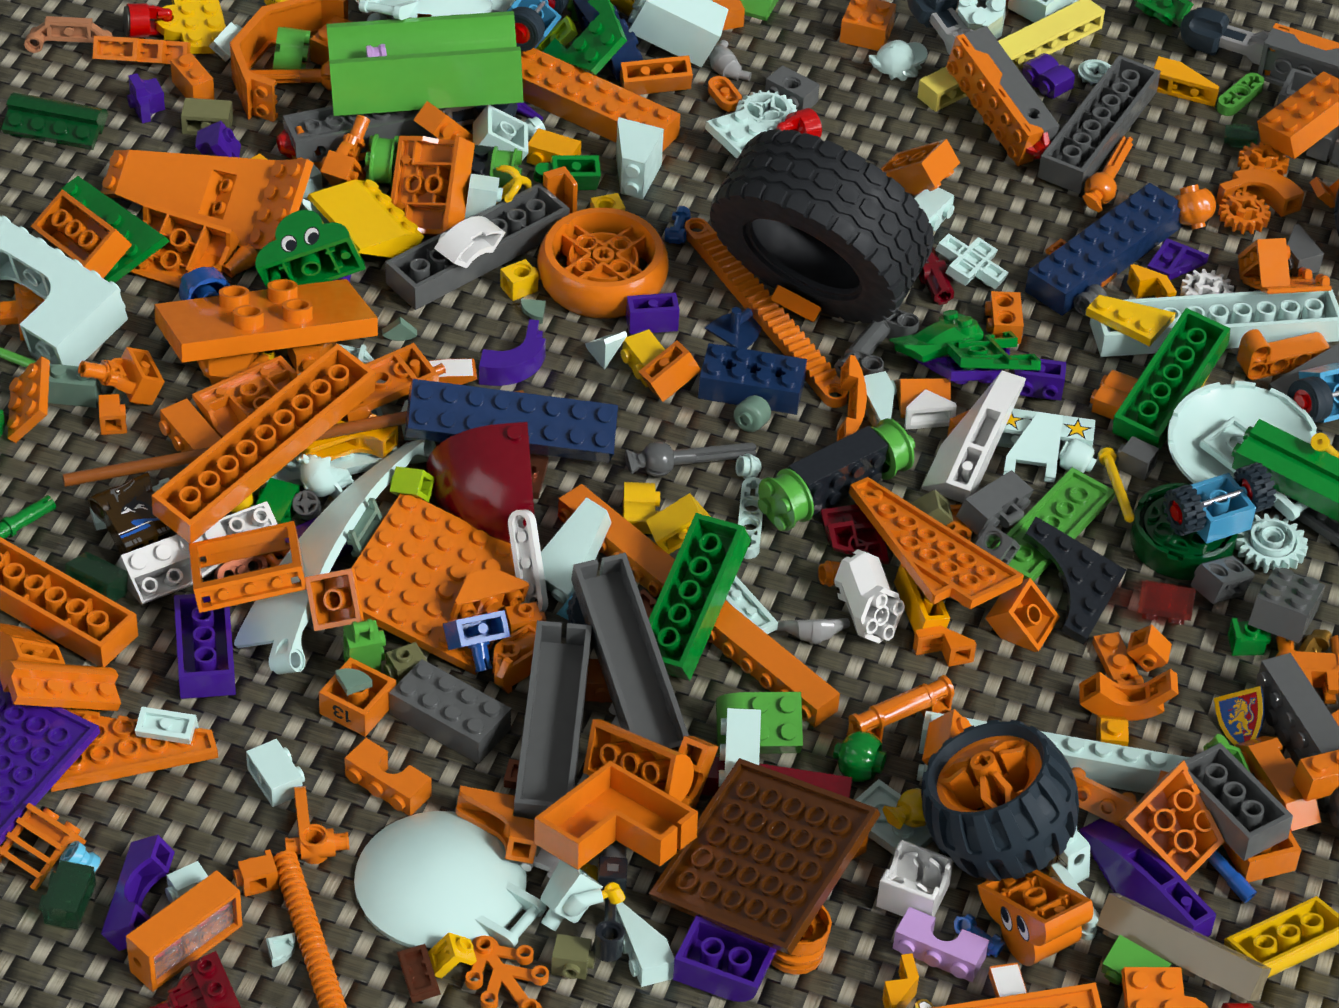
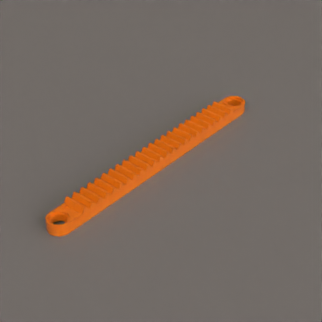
M690 218L685 223L686 239L741 305L745 309L750 308L752 310V317L783 355L807 359L805 381L823 403L831 408L843 407L847 403L848 390L840 389V378L836 374V369H831L830 362L826 363L825 356H821L820 350L815 349L814 343L810 344V339L808 337L805 338V333L803 331L800 332L799 326H795L794 320H790L789 314H785L784 308H780L779 304L771 300L772 295L769 296L768 289L764 290L763 283L759 284L758 277L754 278V274L749 272L742 265V262L738 261L727 250V246L722 244L716 235L717 232L714 231L708 222L701 218ZM693 228H699V229H701L702 231H700V232H694V231H692L691 229H693ZM836 392L841 394L842 396L832 397L829 394Z

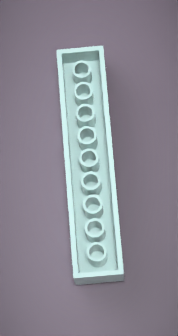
M1333 290L1279 294L1253 291L1125 300L1176 313L1174 321L1150 347L1092 318L1090 319V326L1100 357L1156 353L1185 308L1231 328L1229 344L1226 349L1239 348L1242 336L1252 329L1259 330L1268 343L1314 332L1321 333L1327 342L1339 341V305Z

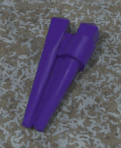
M517 103L516 113L518 112L531 119L536 116L541 121L543 120V117L526 103Z

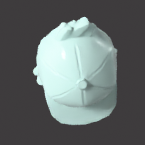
M894 40L883 45L877 52V55H869V62L878 71L889 74L891 80L897 77L901 81H905L908 77H917L918 70L922 68L920 64L925 62L928 52L925 46L919 42L906 43L902 40Z
M303 454L296 458V461L301 464L300 479L304 484V489L315 493L317 497L330 495L333 499H336L343 492L342 488L350 486L354 482L347 469L330 465V456L321 458L315 454H308L307 456Z

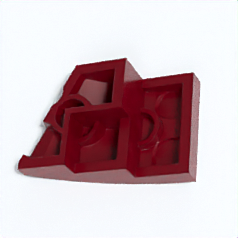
M857 504L821 510L820 515L832 550L853 556L856 555L853 552L861 550L879 557L882 564H889L885 541L882 540L880 534Z

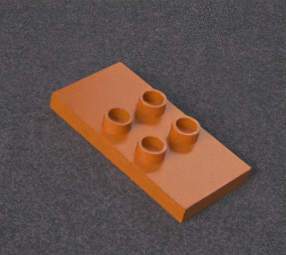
M278 279L269 282L265 290L249 292V289L246 287L232 285L221 288L219 296L154 304L155 323L182 363L378 336V317L347 279L297 285L295 281L288 279Z

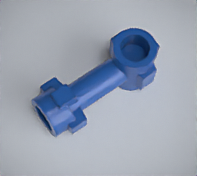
M679 206L676 212H673L672 220H675V223L670 228L666 227L665 242L685 243L687 233L683 226L691 218L690 210L687 207Z
M971 914L963 917L957 916L953 921L954 929L958 935L964 929L988 939V956L992 955L996 958L1003 950L1005 943L1001 941L1002 937L998 934L991 937L977 927L975 917Z

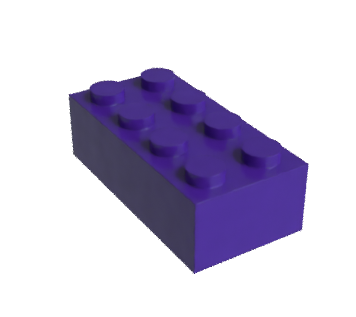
M195 594L174 595L180 698L236 695L230 606L199 613ZM210 596L203 597L204 603L211 601Z

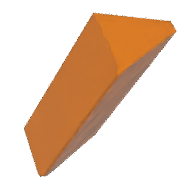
M780 285L776 287L771 297V300L811 322L815 321L821 310L820 306Z

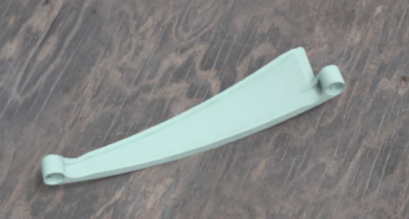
M417 440L406 442L355 480L315 519L299 538L305 577L330 572L349 537L348 531L354 529L367 509L369 498L376 499L390 483L396 466L406 467L409 463L427 462L431 452L436 448L434 441ZM291 549L279 565L292 563ZM298 576L292 577L291 582L297 583L300 582ZM307 589L256 600L236 636L235 647L244 648L273 643L269 656L271 671L279 675L301 672L305 667L306 661L301 646V636L311 616Z

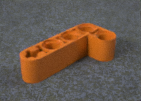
M1252 329L1241 338L1237 362L1250 380H1257L1288 373L1331 347L1319 332L1268 343L1259 330Z

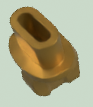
M1315 629L1311 635L1303 638V643L1298 651L1320 653L1321 651L1328 650L1330 647L1329 640L1332 637L1331 632Z

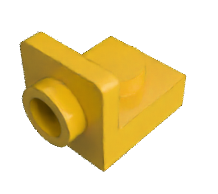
M449 932L428 951L435 977L443 978L459 962L473 965L477 961L471 940Z

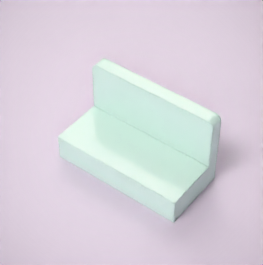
M141 707L135 734L138 737L191 745L194 730L199 728L197 717L193 714Z

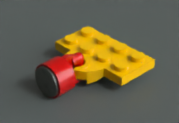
M171 0L172 5L164 7L148 5L147 3H127L124 6L123 24L125 35L128 38H148L149 35H163L164 40L191 42L190 53L216 54L209 45L226 27L219 0Z

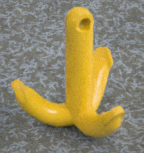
M501 165L496 167L497 171L508 173L512 176V179L502 187V199L506 203L513 200L522 185H524L525 190L532 187L531 180L526 176H521L519 171L513 166Z

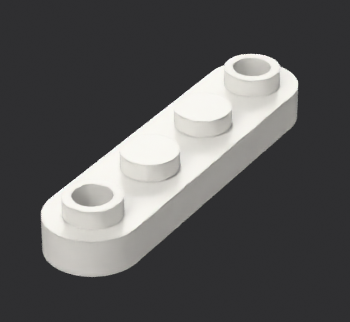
M516 510L511 513L508 519L515 575L529 584L525 601L521 604L535 602L537 598L539 611L545 612L548 607V597L536 518L529 510ZM524 519L526 520V527L523 525Z

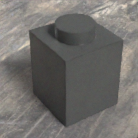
M1132 436L1126 444L1123 443L1117 452V458H1119L1117 469L1145 481L1156 467L1159 448Z

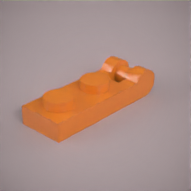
M1119 632L1093 637L1092 644L1109 679L1123 685L1144 683L1143 677L1138 674L1131 657L1127 654V648Z

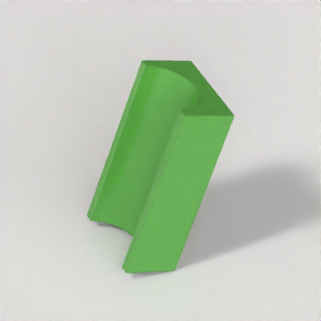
M514 11L326 24L334 116L421 110L427 101L438 109L523 102L521 48L516 45ZM379 44H385L387 56H366V46L378 47Z

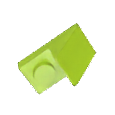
M565 16L536 49L543 51L554 38L568 49L570 47L569 42L578 35L573 20Z

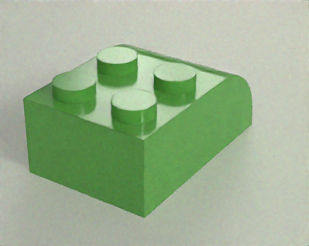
M738 692L721 695L716 698L717 746H719L717 754H720V744H726V735H721V718H727V708L761 710L759 754L801 752L803 747L801 692Z

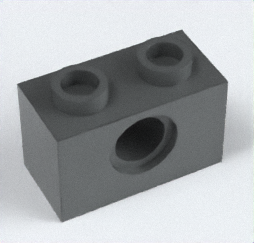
M782 65L766 78L765 92L768 90L770 93L778 91L780 96L786 95L787 99H792V103L796 105L798 111L812 108L818 102L820 84Z

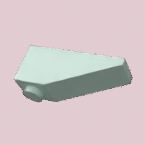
M886 371L864 376L867 391L865 414L872 427H877V424L885 418L891 419L893 399L897 390L895 382L890 380Z

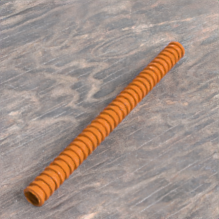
M291 850L281 851L273 857L278 872L279 886L288 908L299 948L302 951V957L311 979V985L313 986L319 1008H347L306 881L304 880V875L302 874L298 856Z

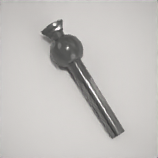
M656 441L645 446L642 454L626 450L625 459L626 466L631 474L640 468H644L649 475L661 477L670 473L674 465L731 460L745 454L756 456V445L752 442L672 450L670 445L665 442Z

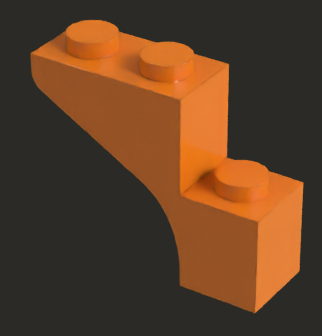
M460 785L455 811L456 815L497 837L505 847V859L533 864L537 845L534 844L535 820L513 816L515 796Z

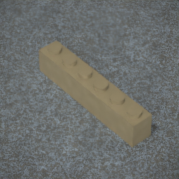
M1119 893L1108 894L1099 915V920L1096 923L1097 926L1104 929V935L1117 940L1119 935H1122L1169 963L1171 962L1181 967L1182 974L1195 978L1197 975L1205 979V985L1220 991L1221 988L1230 991V997L1242 1003H1247V1000L1257 1001L1272 969Z

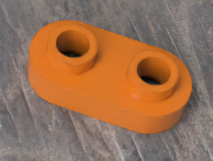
M715 76L708 81V93L718 106L727 112L735 111L739 100H742V95L732 82L723 76Z

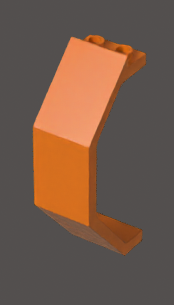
M286 0L262 6L230 42L232 80L248 120L253 115L272 122L278 118V113H276L275 109L278 101L274 88L277 81L250 71L270 47L276 45L278 26L310 30V36H313L334 15L349 20L348 0Z

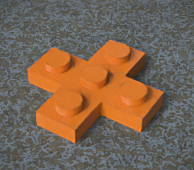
M14 284L16 300L0 302V326L20 324L45 299L36 295L22 284ZM19 325L20 341L25 339Z

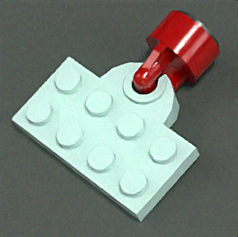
M810 108L789 113L785 121L778 124L766 121L757 123L744 110L708 120L705 125V129L736 158L741 154L748 141L764 131L767 132L773 129H780L782 131L793 130L799 131L801 134L807 133L820 138L822 135L820 117Z

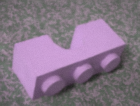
M909 907L895 931L893 949L901 954L912 953L914 958L925 962L931 967H937L953 974L957 978L973 982L986 958L989 940L964 929L952 941L939 940L933 935L936 918Z

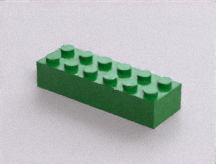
M1185 308L1114 415L1112 433L1126 440H1130L1133 436L1160 450L1167 440L1168 426L1175 408L1187 395L1201 388L1229 344L1231 328Z
M695 513L649 617V622L668 675L687 681L691 680L750 545L751 539L744 526Z

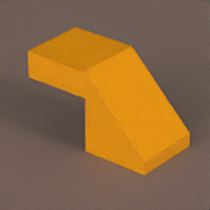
M1136 264L1130 265L1127 284L1136 298L1155 295L1156 298L1176 296L1177 291L1167 275Z
M912 953L901 955L898 971L900 979L885 981L882 997L885 1008H906L917 993L919 974Z

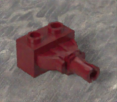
M216 951L190 962L189 965L192 971L183 976L177 987L168 990V1000L149 1007L241 1008Z

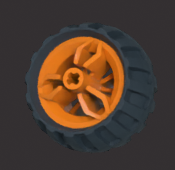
M999 720L987 721L986 724L963 729L964 732L947 739L936 754L933 753L930 757L927 771L923 772L921 784L922 809L925 822L933 840L942 853L952 858L953 864L967 874L976 878L984 877L989 881L1025 877V874L1037 869H1043L1054 857L1060 856L1066 849L1069 839L1073 838L1076 831L1079 796L1072 769L1063 753L1051 739L1032 725L1028 727L1017 720H1011L1010 722H1000Z

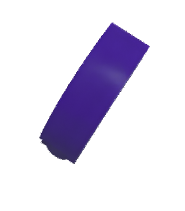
M529 319L526 338L520 346L507 351L482 350L479 364V385L504 386L515 384L531 377L540 369L545 359L546 338H543V331H539V320Z

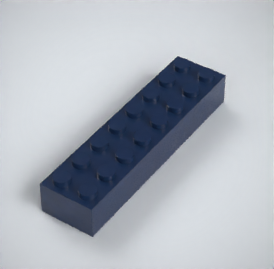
M1148 183L1029 269L1025 292L1063 316L1075 307L1073 301L1079 293L1085 292L1086 288L1092 284L1101 286V283L1115 273L1117 275L1183 227V224H1180L1179 215L1181 209L1177 207L1178 200L1155 185Z
M412 379L409 388L405 437L443 442L458 433L481 426L528 422L530 453L609 463L614 455L618 405Z

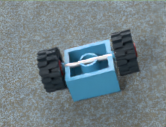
M1257 462L1236 469V472H1234L1235 478L1230 473H1226L1198 483L1168 490L1167 494H1164L1165 500H1163V505L1166 506L1164 513L1168 515L1166 517L1167 522H1171V529L1175 528L1174 532L1179 534V536L1197 531L1206 544L1250 530L1255 512L1271 508L1275 504L1276 497L1273 494H1276V489L1273 488V485H1275L1274 480L1271 481L1270 479L1271 473H1267V468L1262 463Z

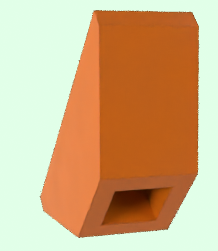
M493 567L468 573L455 600L450 617L454 621L484 612L491 613L506 606L521 604L525 601L529 584L527 581Z

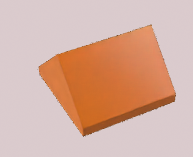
M947 378L896 379L895 381L900 418H905L906 407L925 389L951 401V381Z

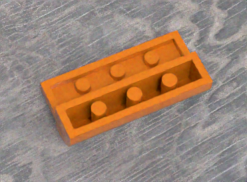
M6 660L0 666V681L3 691L10 692L13 704L107 711H118L121 705L115 686L118 673L111 667Z

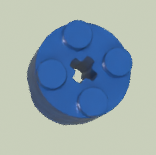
M200 267L182 276L179 297L180 300L219 296L221 288L231 285L216 268Z

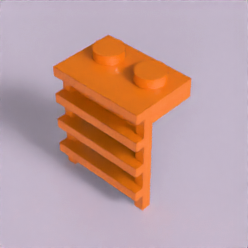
M28 803L26 806L27 811L22 818L18 817L16 820L18 824L12 832L7 833L6 837L8 838L0 847V862L6 857L35 876L36 879L30 888L37 891L68 844L79 841L84 845L87 841L78 835L81 831L79 828L68 821L64 825L57 821L60 816L45 807L41 811ZM24 828L56 848L50 858L18 838ZM14 842L46 862L40 872L8 852Z

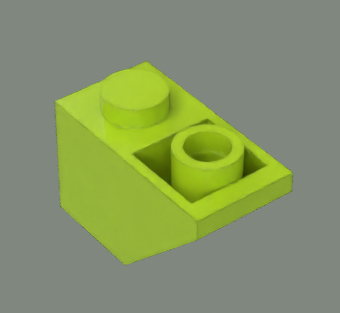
M396 466L390 481V492L396 496L400 494L412 495L429 503L435 477L421 469Z

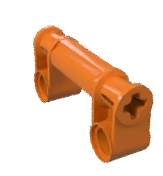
M942 675L935 682L928 685L923 683L904 693L872 705L868 711L849 715L847 736L857 731L868 732L876 736L882 743L884 727L919 711L924 717L926 711L941 714L951 711L954 697L952 682L946 675Z

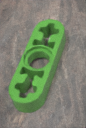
M1257 73L1246 74L1218 98L1217 111L1224 116L1235 115L1262 92L1264 78ZM1235 93H1242V94H1245L1246 96H1240V95H1237V94H1235Z

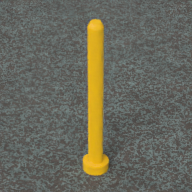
M1324 433L1313 435L1311 446L1316 451H1325L1339 458V452L1330 444V439Z
M1103 448L1098 453L1099 462L1106 467L1125 521L1131 523L1134 521L1135 516L1115 464L1117 459L1116 453L1112 448Z

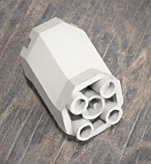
M856 550L853 552L856 555L851 558L846 557L841 561L835 576V586L839 587L841 593H837L838 599L846 602L859 636L877 643L883 640L889 641L894 637L905 608L904 602L900 600L898 593L891 591L879 557Z

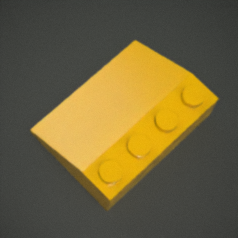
M355 179L310 193L307 196L308 200L330 223H340L348 229L359 253L394 258L419 245L424 238L417 229L418 226L409 221L404 216V211L396 207L391 202L392 199L382 193L379 185L372 180L367 179L363 181Z

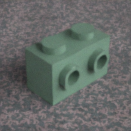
M50 364L48 403L97 408L98 395L102 391L101 383L95 378L81 377L78 373L79 366Z

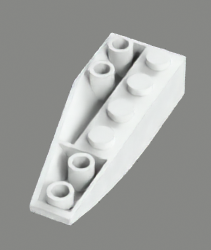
M1003 370L999 373L941 444L922 485L923 490L931 492L935 489L942 496L961 503L977 491L1026 378Z
M266 501L223 517L194 542L277 525V522ZM180 535L171 536L120 556L117 563L118 570L126 588L141 605L193 585L189 552L190 543ZM200 557V562L206 561V557ZM220 564L201 568L202 578L215 570Z

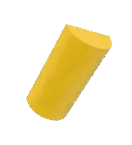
M1316 896L1225 938L1224 945L1272 968L1268 976L1269 978L1339 945V914Z

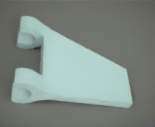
M1038 412L1006 455L1004 474L1011 470L1015 473L1016 463L1046 467L1044 482L1054 483L1063 415Z

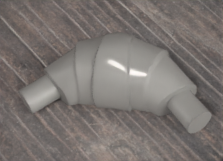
M721 40L709 55L711 68L723 77L737 81L739 79L750 81L752 73L742 70V66L739 64L734 53L727 48L728 42Z
M848 618L777 621L778 631H787L800 640L811 644H819L822 641L831 639L833 635L850 626Z

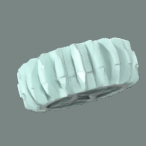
M759 90L758 93L750 92L749 96L743 95V99L739 100L735 112L744 110L757 123L766 121L777 124L785 121L789 113L797 111L796 105L792 103V99H787L786 95L780 96L778 91L770 93L769 90L767 92Z

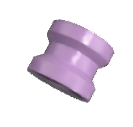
M379 44L378 47L366 46V56H387L385 44Z

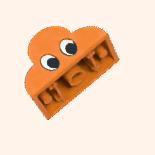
M1038 870L1027 873L1022 878L1001 879V881L988 880L978 885L982 903L993 920L1000 925L1008 949L1025 966H1032L1079 942L1082 936L1081 926L1091 921L1093 917V903L1091 899Z

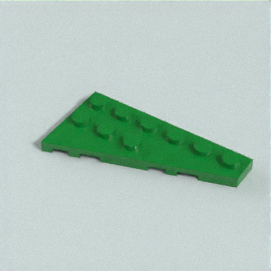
M76 176L59 189V191L63 189L115 228L132 244L105 276L108 282L116 283L170 242L164 235L79 176Z

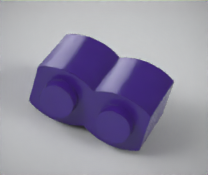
M1043 53L1025 62L1023 65L1022 75L1027 82L1034 87H1038L1040 92L1049 98L1054 99L1074 87V73L1068 67L1059 64L1049 54Z

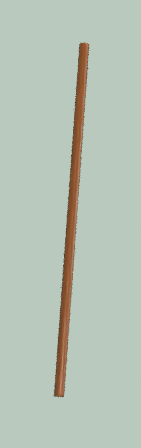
M523 390L513 391V392H521V393H524ZM407 411L338 423L317 440L406 424ZM210 447L62 474L64 486L68 487L192 463Z

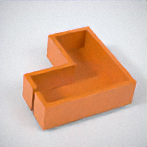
M609 761L535 817L534 844L577 870L614 841H618L656 865L661 866L677 853V849H683L697 838L698 811Z

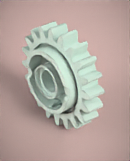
M1265 513L1263 519L1258 515H1254L1251 529L1238 533L1235 549L1239 550L1238 557H1246L1245 564L1254 563V570L1260 566L1263 567L1264 573H1267L1269 569L1274 570L1275 567L1297 569L1298 563L1302 564L1306 556L1308 538L1303 537L1304 530L1296 531L1297 523L1288 525L1289 520L1287 518L1281 521L1279 520V515L1276 514L1271 519Z

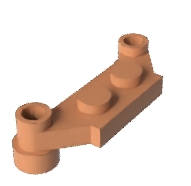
M46 16L45 22L30 30V33L26 36L24 46L29 52L38 53L42 50L45 41L93 43L94 36L113 37L110 31L103 30L94 24L92 18Z

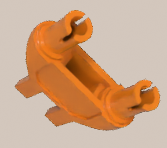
M1277 635L1278 653L1275 657L1291 653L1313 688H1322L1324 703L1336 704V694L1339 693L1338 635L1331 637L1329 640L1331 653L1294 650L1293 641L1289 639L1286 641V638Z

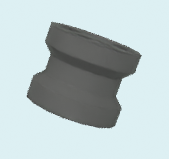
M304 490L295 495L292 505L302 520L309 521L321 514L322 505L315 493Z

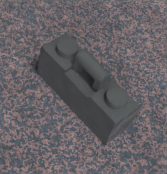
M1011 470L967 497L956 517L977 535L989 524L994 527L1000 524L1004 528H1008L1024 517L1023 511L1030 505L1031 501L1029 498L1034 489Z

